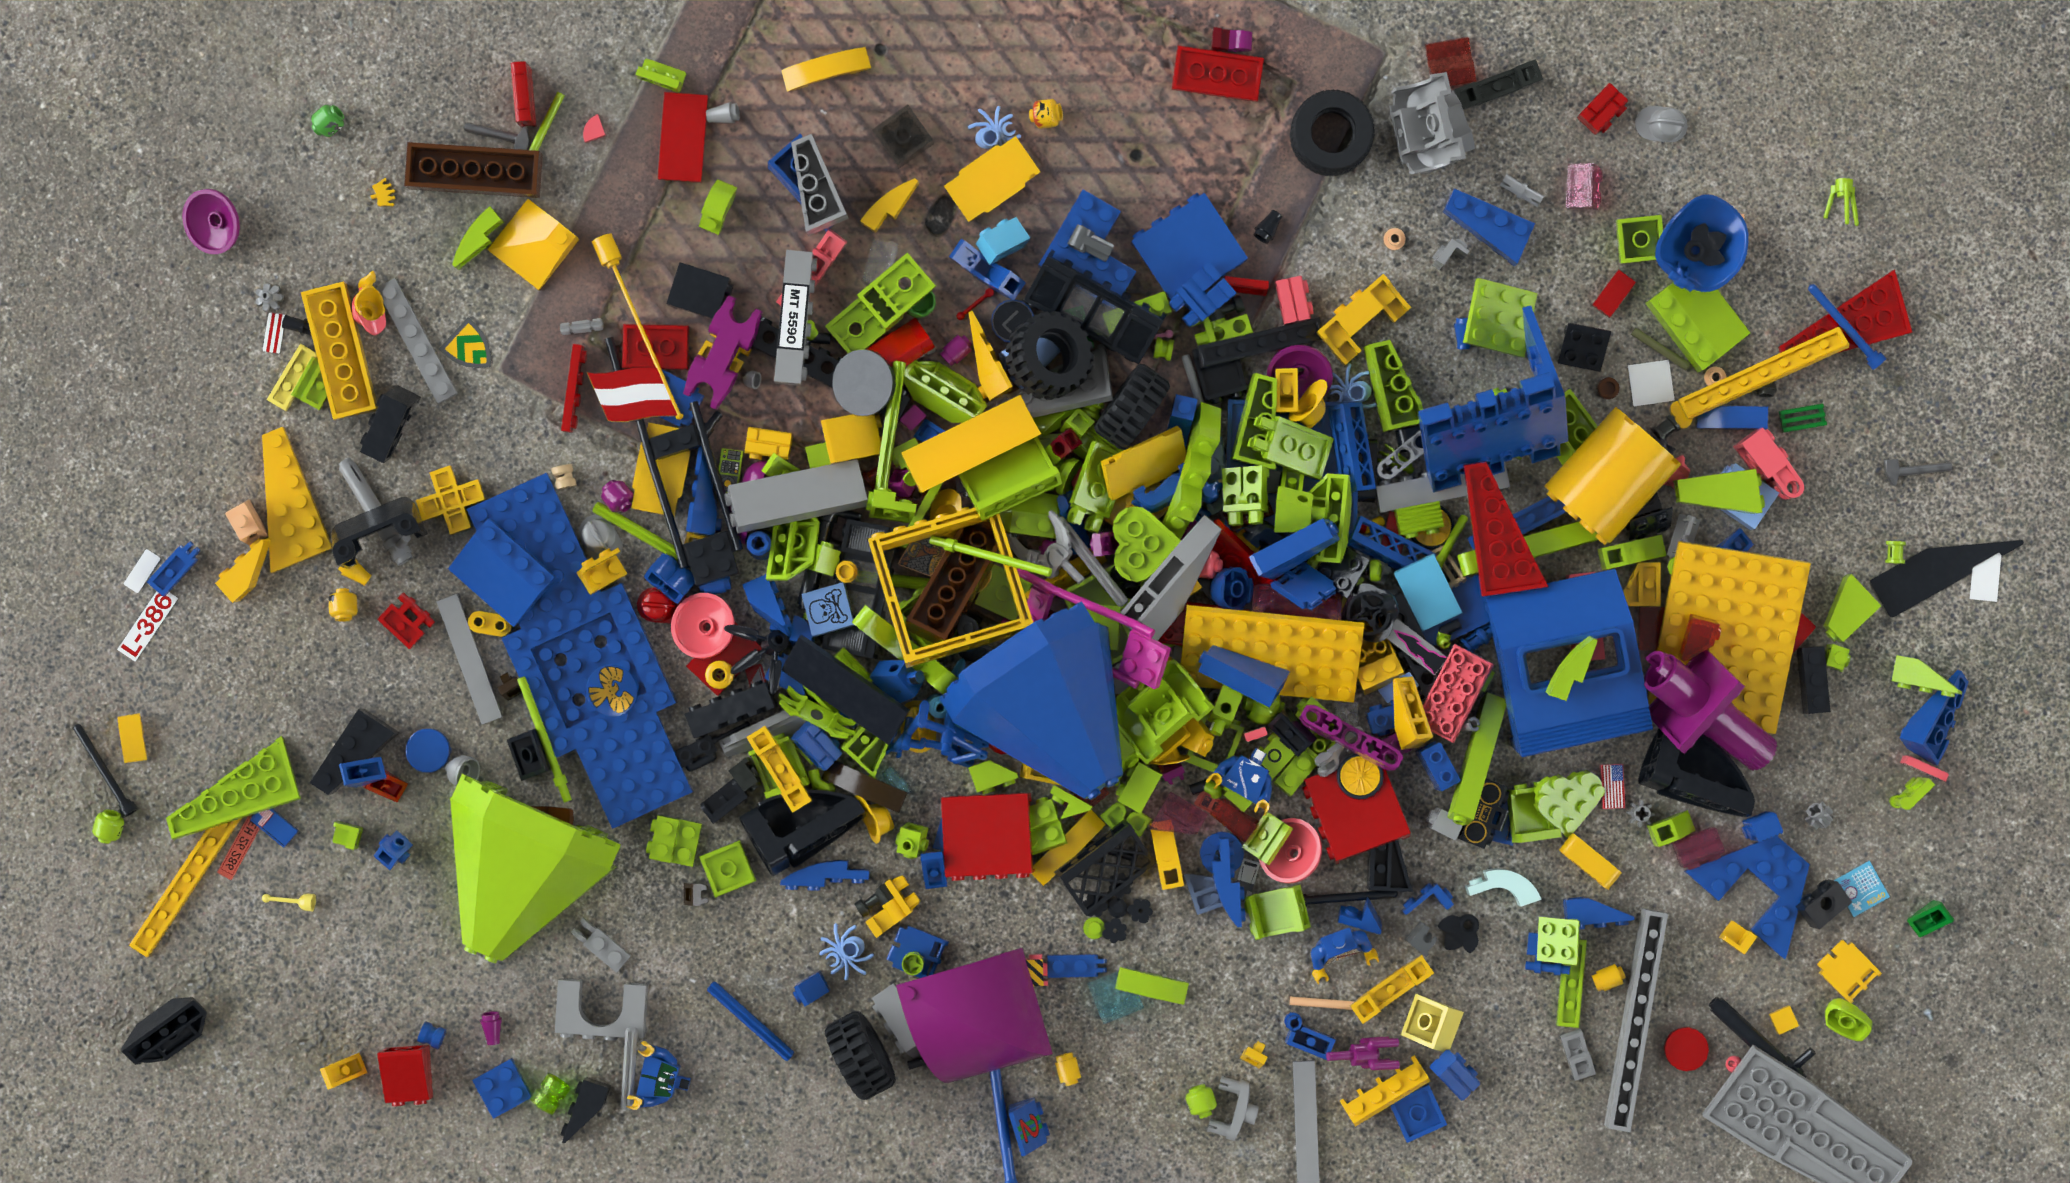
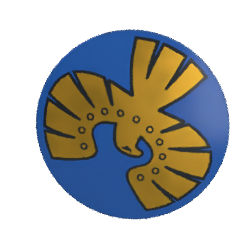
M608 664L592 672L587 681L586 693L590 704L597 712L605 716L617 717L627 713L633 707L637 697V687L633 677L627 670L617 665Z

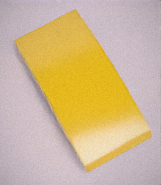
M140 713L118 716L124 763L147 760Z

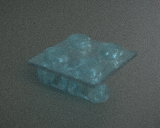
M1119 971L1087 983L1103 1024L1144 1008L1139 995L1115 989Z

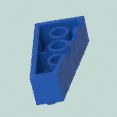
M800 133L796 138H794L791 142L796 141V140L802 138L801 133ZM790 142L768 161V169L801 204ZM833 226L828 227V228H826V229H824V230L827 232V231H828L829 229H831Z

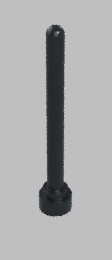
M80 724L74 725V732L119 803L118 811L122 818L136 812L138 807L134 801L131 802L130 799L125 797Z
M1365 891L1311 896L1303 894L1307 907L1309 904L1363 901L1367 897L1370 900L1396 898L1398 892Z

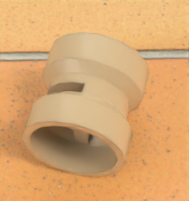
M572 464L551 468L552 475L556 479L554 483L556 490L577 486L576 479L572 476L574 471Z

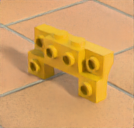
M1384 274L1363 292L1360 289L1350 297L1352 301L1347 306L1344 303L1341 304L1334 311L1336 315L1316 332L1344 366L1362 351L1351 337L1379 312L1383 311L1395 323L1412 308Z

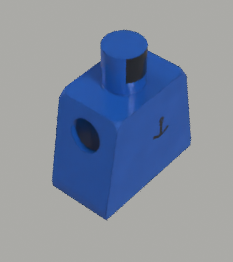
M904 660L879 661L869 676L882 691L900 703L914 698L925 680L922 671H915L913 667L906 668Z

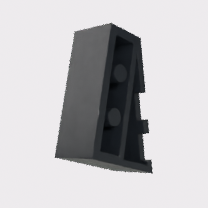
M1398 840L1368 850V890L1413 892Z

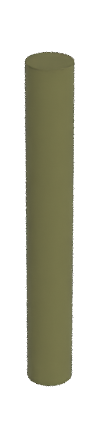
M1636 327L1632 331L1631 335L1685 371L1691 363Z

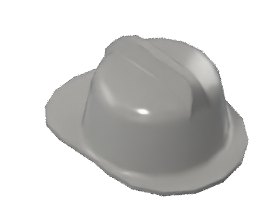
M1648 106L1637 114L1635 120V128L1638 134L1644 139L1651 141L1676 142L1683 138L1688 128L1685 115L1680 110L1670 107Z
M591 515L582 521L579 527V536L590 557L596 560L600 558L599 554L604 550L610 548L613 551L619 548L620 552L616 555L619 559L622 554L623 544L612 523L599 515Z

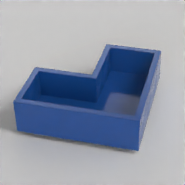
M1083 189L1038 264V268L1041 269L1052 249L1055 251L1053 258L1062 263L1066 259L1072 261L1073 269L1082 274L1085 270L1090 271L1093 274L1091 279L1103 285L1104 281L1110 282L1112 284L1110 290L1122 296L1136 275L1134 269L1109 256L1107 262H1104L1086 252H1079L1067 245L1077 224L1090 229L1095 233L1094 235L1106 240L1121 211ZM1077 284L1074 287L1075 290L1094 301L1096 300L1097 295ZM1103 299L1101 305L1110 310L1116 309V306Z

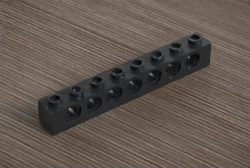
M761 317L758 334L752 347L776 359L779 329L771 326L772 321ZM768 332H772L776 336L775 341L770 344L764 342V336ZM806 339V346H809V352L814 354V361L812 363H804V367L807 368V375L833 388V374L842 358L838 357L836 360L830 357L831 352L820 346L818 350L811 347L812 342ZM827 362L834 365V370L830 374L822 372V366ZM903 389L898 423L911 401L907 397L909 393ZM887 405L879 413L886 415Z

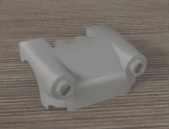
M1447 72L1431 74L1427 80L1396 87L1391 91L1394 94L1393 105L1389 106L1400 159L1402 164L1408 166L1409 174H1428L1466 159L1462 138H1453V126L1449 120L1448 104L1445 101V97L1452 93Z

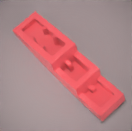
M831 229L826 232L820 243L812 251L814 258H817L816 272L812 271V280H815V287L847 244L845 239ZM782 294L780 295V297H779L778 300L776 301V303H778L780 306H781Z

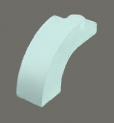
M1493 868L1483 870L1484 880H1482V877L1470 880V884L1465 886L1467 894L1470 896L1492 888H1505L1513 894L1517 905L1520 907L1542 900L1537 889L1529 880L1518 873L1506 869Z

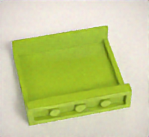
M1037 436L958 475L982 521L1062 484L1060 472L1056 466H1053Z

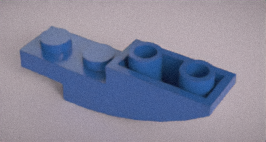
M1219 838L1220 860H1211L1214 884L1228 916L1237 927H1242V922L1246 921L1245 908H1241V900L1245 899L1244 886H1240L1239 881L1231 882V878H1235L1234 865H1230V856H1234L1233 842L1229 843V838Z
M849 860L825 861L809 865L791 873L780 881V885H785V889L798 890L799 886H807V890L820 891L821 887L826 886V878H830V882L842 883L843 879H852V883H865V879H870V869H848Z

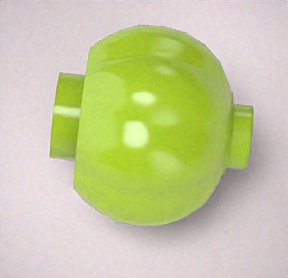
M1245 695L1242 703V709L1246 710V716L1253 723L1260 725L1269 724L1285 707V703L1281 702L1280 695L1277 696L1270 708Z

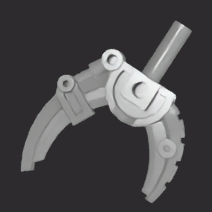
M1050 510L1048 512V518L1055 530L1056 543L1048 546L1044 555L1034 549L1028 550L1011 533L1007 534L1009 545L1018 558L1052 568V574L1047 578L1057 577L1062 567L1078 584L1084 581L1085 578L1068 561L1073 554L1071 549L1072 537L1065 522L1054 511Z

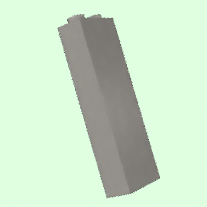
M858 459L728 485V491L724 494L726 505L731 506L732 514H729L731 526H736L737 533L866 507L868 501Z

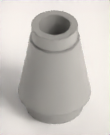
M728 102L706 110L707 121L709 123L734 124L735 121L740 120L738 104Z

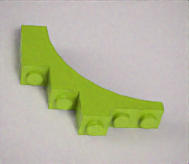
M1200 402L1194 414L1184 465L1170 506L1162 522L1179 539L1183 536L1189 523L1194 521L1201 508L1202 489L1211 474V457L1220 442L1221 408L1204 402Z

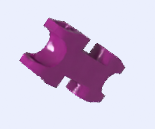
M728 296L721 308L715 313L708 332L717 337L707 358L699 354L695 357L688 371L683 392L684 395L691 396L700 383H708L713 389L710 407L715 410L719 408L723 400L731 392L737 379L738 373L730 370L739 347L746 351L750 350L758 334L763 311L755 309L746 322L739 323L733 316L736 298Z
M1306 705L1299 717V720L1306 728L1340 744L1384 770H1396L1403 759L1402 754L1396 748L1362 732L1318 706ZM1306 713H1315L1317 715V721H1309L1306 717ZM1331 723L1334 724L1332 732L1328 730ZM1348 732L1354 733L1357 737L1356 742L1353 744L1346 742L1345 734ZM1370 744L1373 745L1374 750L1371 753L1368 752V746ZM1391 754L1394 756L1395 764L1387 763L1385 755Z

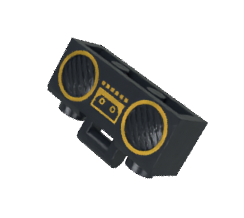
M1485 779L1475 818L1469 825L1462 826L1457 839L1485 849L1486 845L1490 846L1494 833H1491L1492 828L1502 832L1510 812L1500 808L1501 804H1506L1509 797L1507 786ZM1496 811L1500 812L1496 824H1492Z

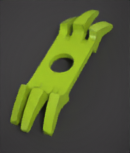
M788 686L786 691L793 700L779 693V704L790 716H798L827 731L832 737L848 739L849 736L855 735L856 731L844 727L855 725L856 722L852 719L845 718L839 712L834 713L808 700V696L798 694L791 686ZM814 710L820 711L823 718L820 720L814 719L811 716V712Z

